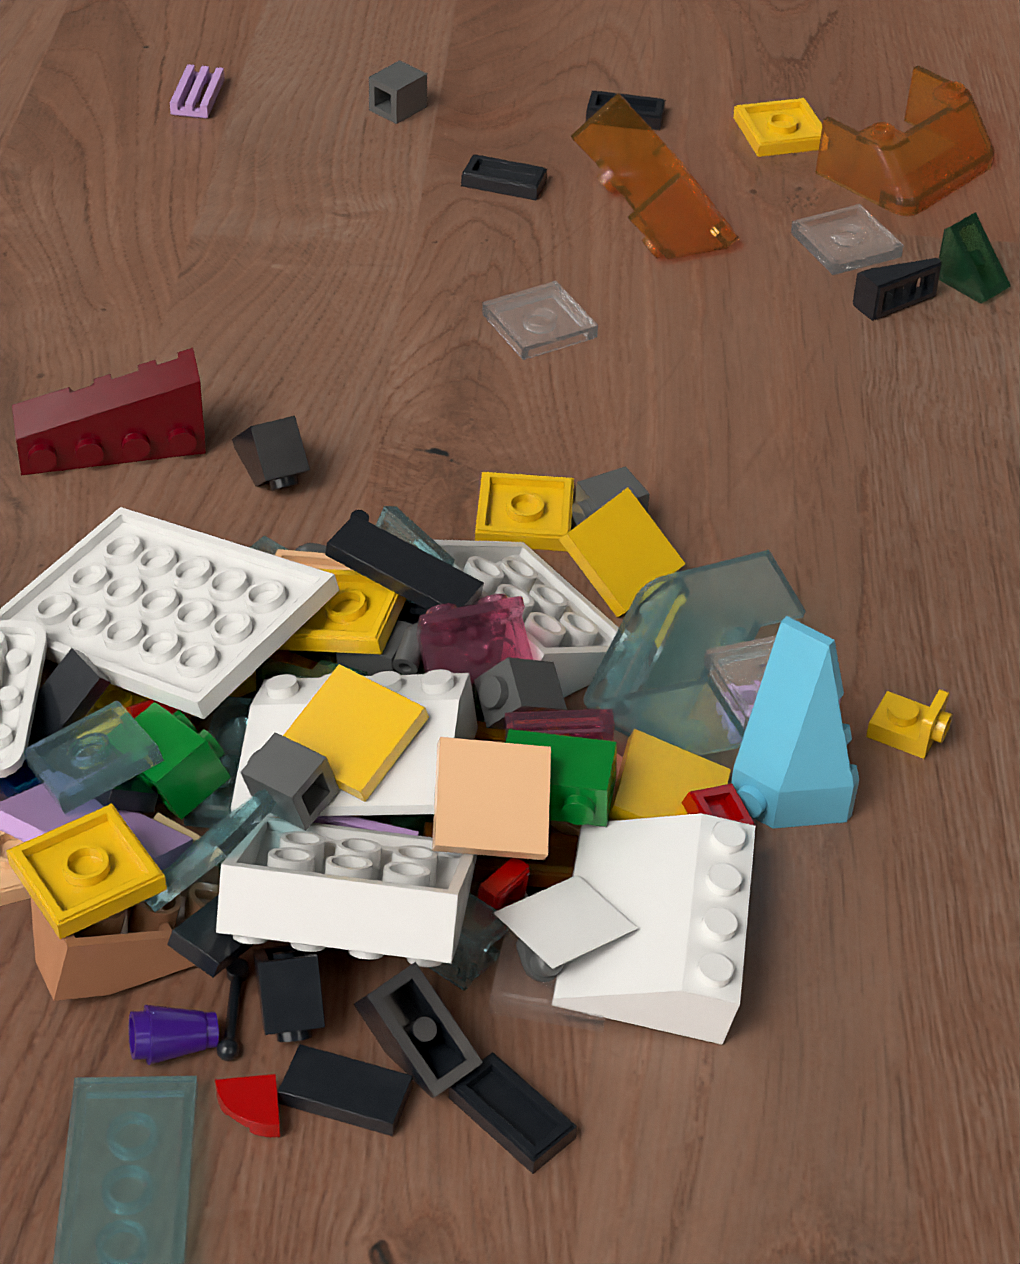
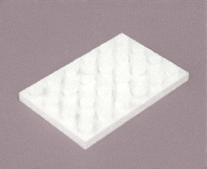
M120 507L0 608V620H30L41 624L46 630L48 646L45 656L47 660L59 664L69 650L73 648L84 653L111 681L110 684L205 719L302 625L317 613L339 591L335 575Z

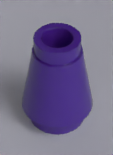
M147 1004L144 1006L143 1011L130 1012L129 1046L132 1060L146 1059L147 1064L151 1065L199 1052L206 1048H216L218 1045L219 1027L216 1012Z

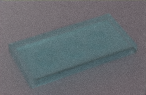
M197 1076L74 1078L53 1264H186L198 1097Z

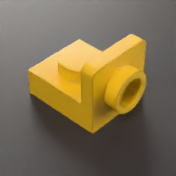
M939 689L929 707L887 691L869 722L866 737L924 759L934 741L942 743L948 733L953 714L945 711L950 693Z

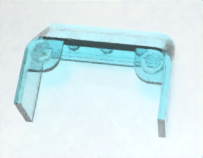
M770 550L658 577L647 583L636 594L584 695L583 702L596 721L627 737L631 735L635 728L698 756L740 748L745 729L712 677L708 676L715 660L727 657L734 659L747 653L751 649L760 627L780 623L786 616L792 619L803 618L806 610Z

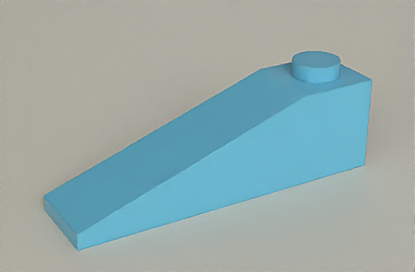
M788 616L780 623L733 767L731 783L750 816L773 829L847 822L853 813L859 775L857 765L850 764L847 744L852 740L850 725L842 722L839 699L844 695L835 640Z

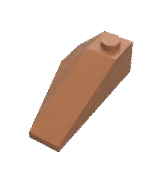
M195 882L189 890L167 887V890L61 940L31 897L35 961L53 1001L111 995L195 966L167 944L173 929L219 895L220 885Z

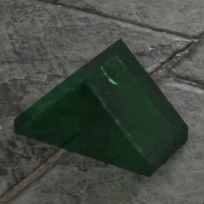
M976 212L944 229L938 258L942 261L939 281L980 304L1011 286Z

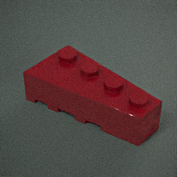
M190 348L177 352V359L157 364L156 360L137 365L138 371L112 379L111 374L95 378L92 385L76 391L67 387L12 405L21 476L206 454L201 381L194 349Z

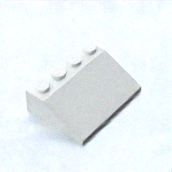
M422 539L419 549L484 582L482 595L467 612L506 620L502 661L512 657L554 662L563 697L640 660L645 651L524 542ZM477 669L478 671H480V672H482V673H485V672H486V671H484V670Z
M438 669L425 674L399 675L394 671H383L372 676H364L424 706L429 718L365 802L339 788L340 791L319 816L434 814L437 743L439 738L449 737L474 740L478 730L470 673H451L448 670ZM332 673L320 678H296L293 675L283 674L263 681L250 705L231 804L233 818L277 817L254 804L240 772L247 765L251 755L261 749L275 732L282 736Z
M702 813L608 821L607 827L582 825L572 877L580 876L638 929L564 963L561 972L556 976L552 1005L723 1045L741 999L756 826Z
M258 816L221 864L216 933L231 934L234 940L245 944H261L268 941V939L291 942L293 948L307 952L321 951L326 947L349 950L350 955L360 959H378L384 955L407 957L409 963L413 964L416 962L421 967H435L441 965L442 962L451 963L459 944L477 855L432 851V837L312 823L305 831L281 818Z

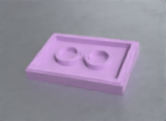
M59 776L0 801V830L26 842L104 806L75 782ZM117 810L160 870L190 856L193 838L138 812Z

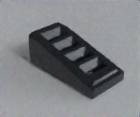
M938 258L871 268L857 273L853 296L854 307L874 321L935 297L942 261ZM921 278L920 285L917 287L918 279Z

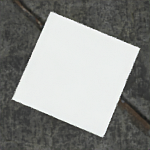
M578 875L493 912L552 969L638 929Z

